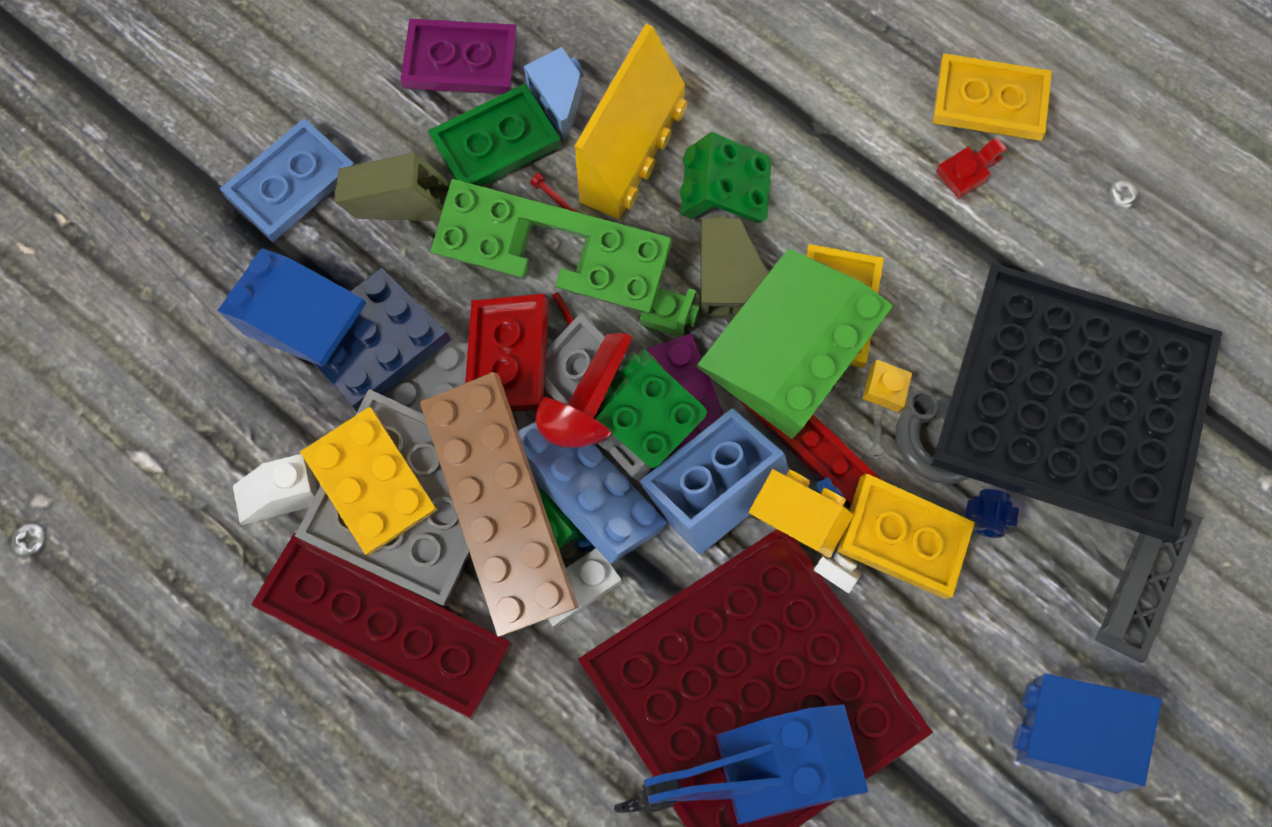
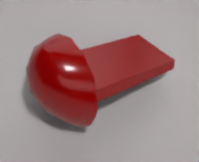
M627 333L606 334L567 405L547 397L542 398L535 420L538 431L548 442L560 448H583L613 436V433L606 426L595 420L594 417L633 338Z

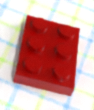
M545 294L471 300L465 383L492 372L499 374L511 412L537 410L544 397L549 299Z

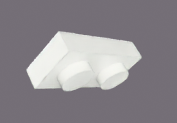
M596 548L566 568L579 608L547 619L553 629L622 583L621 578L612 565Z

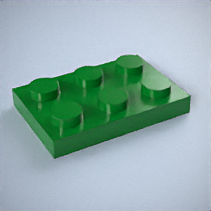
M526 83L428 130L430 140L455 180L483 186L561 147L560 137Z

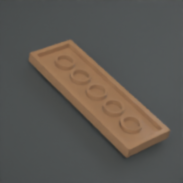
M492 372L420 401L497 636L507 635L579 608L499 374Z

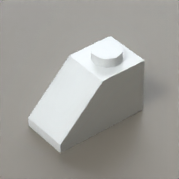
M301 454L263 463L233 485L239 522L241 525L310 507L318 488L315 475Z

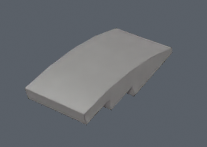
M582 313L573 320L546 350L545 389L555 400L566 405L605 338V335ZM624 355V357H623V359H622L620 365H621L622 362L627 358L626 355ZM618 367V369H617V371H616V373H615V375H614L613 380H614V379L619 375V373H620L619 367ZM614 435L598 443L637 481H640L651 469Z

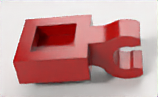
M995 138L987 143L977 154L968 146L939 164L936 172L954 195L960 199L989 180L991 173L988 171V168L996 165L1003 159L1000 154L1005 152L1007 148L999 138Z

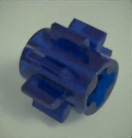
M984 489L980 491L979 497L974 496V500H968L965 518L975 522L973 531L984 537L1002 538L1005 536V531H1010V527H1017L1019 508L1012 507L1011 496L1003 491Z

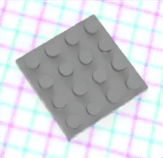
M368 389L356 415L368 407L374 410L438 511L367 556L320 485L295 537L442 606H446L470 556V552L424 414Z

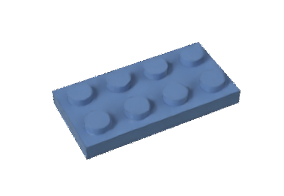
M536 422L518 430L536 483L610 564L660 533L666 526L667 522L594 444L583 448H560L548 442L540 434Z

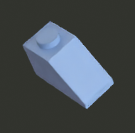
M560 47L525 65L524 72L528 88L561 139L565 140L570 136L582 95L581 78L584 77V74L575 57L569 58L564 49Z

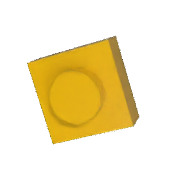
M876 359L870 366L862 399L899 412L905 406L912 373Z

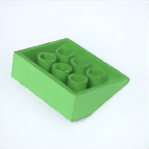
M788 248L696 367L789 438L793 439L805 426L893 305L861 281Z

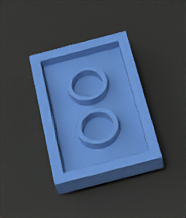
M303 118L224 184L220 190L242 214L274 242L335 190L339 168L353 166L354 163L309 121Z

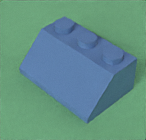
M732 408L641 479L640 483L672 528L701 555L750 515L748 512L772 469L786 475L789 468L785 453Z

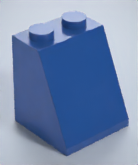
M1043 674L1034 679L1033 683L1029 682L1023 694L1022 707L1027 708L1024 724L1020 723L1013 739V748L1018 750L1015 762L1114 793L1145 787L1162 699Z

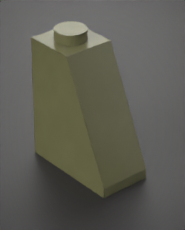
M414 152L339 168L337 186L335 188V203L357 219L439 221L450 182Z
M725 215L702 218L700 228V318H734L768 275V272L740 218H730Z

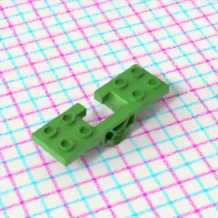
M451 179L431 253L500 272L516 279L517 277L526 279L531 261L523 258L532 224L547 230L549 228L570 233L576 238H585L576 272L560 268L555 285L556 288L571 292L574 295L590 297L647 314L652 313L673 241L671 237Z

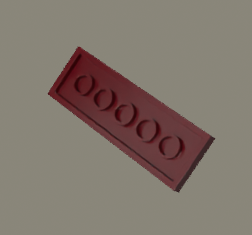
M293 533L251 606L473 720L512 646L511 642L381 576L295 537L296 533Z

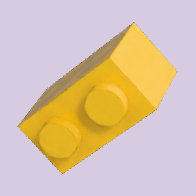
M772 469L748 513L830 558L854 516L853 513L843 507L846 499L827 488H823L820 494L808 488L811 482L809 479L790 469L786 475Z

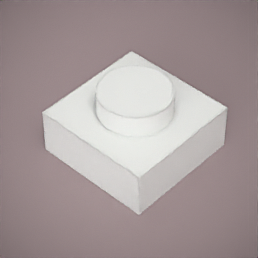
M833 552L830 558L823 555L814 571L847 593H850L863 571L857 568L858 563L856 560L838 552Z

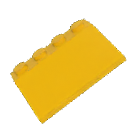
M644 25L575 144L579 202L618 220L626 208L630 210L635 204L639 194V189L637 188L642 178L647 180L650 177L656 160L654 157L658 149L664 150L672 134L670 129L675 120L680 121L688 105V101L684 99L685 83L651 25Z

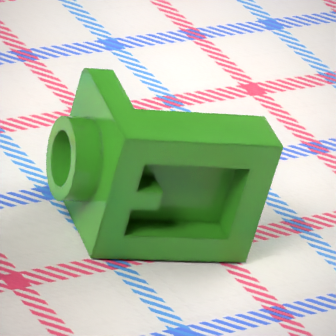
M659 288L652 313L642 312L640 325L677 337L684 336L688 326L695 327L701 305L695 304L696 290L689 288L685 296Z

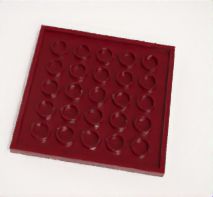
M778 529L578 658L579 664L652 777L688 770L720 760L721 757L716 741L718 734L766 718L808 708L844 704L865 780L930 736L933 731L819 573L814 571V564L796 539ZM723 766L678 780L681 788L727 783ZM731 799L677 801L672 808L684 827H800L836 801L740 825L737 824Z

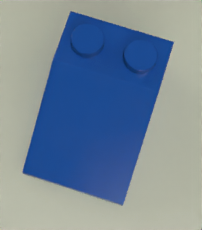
M261 248L217 311L244 336L324 367L366 305V301L294 260Z

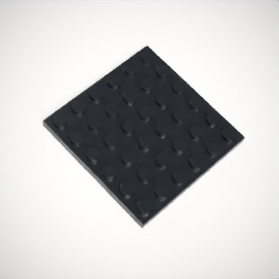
M992 263L931 466L1175 544L1181 536L1222 331Z

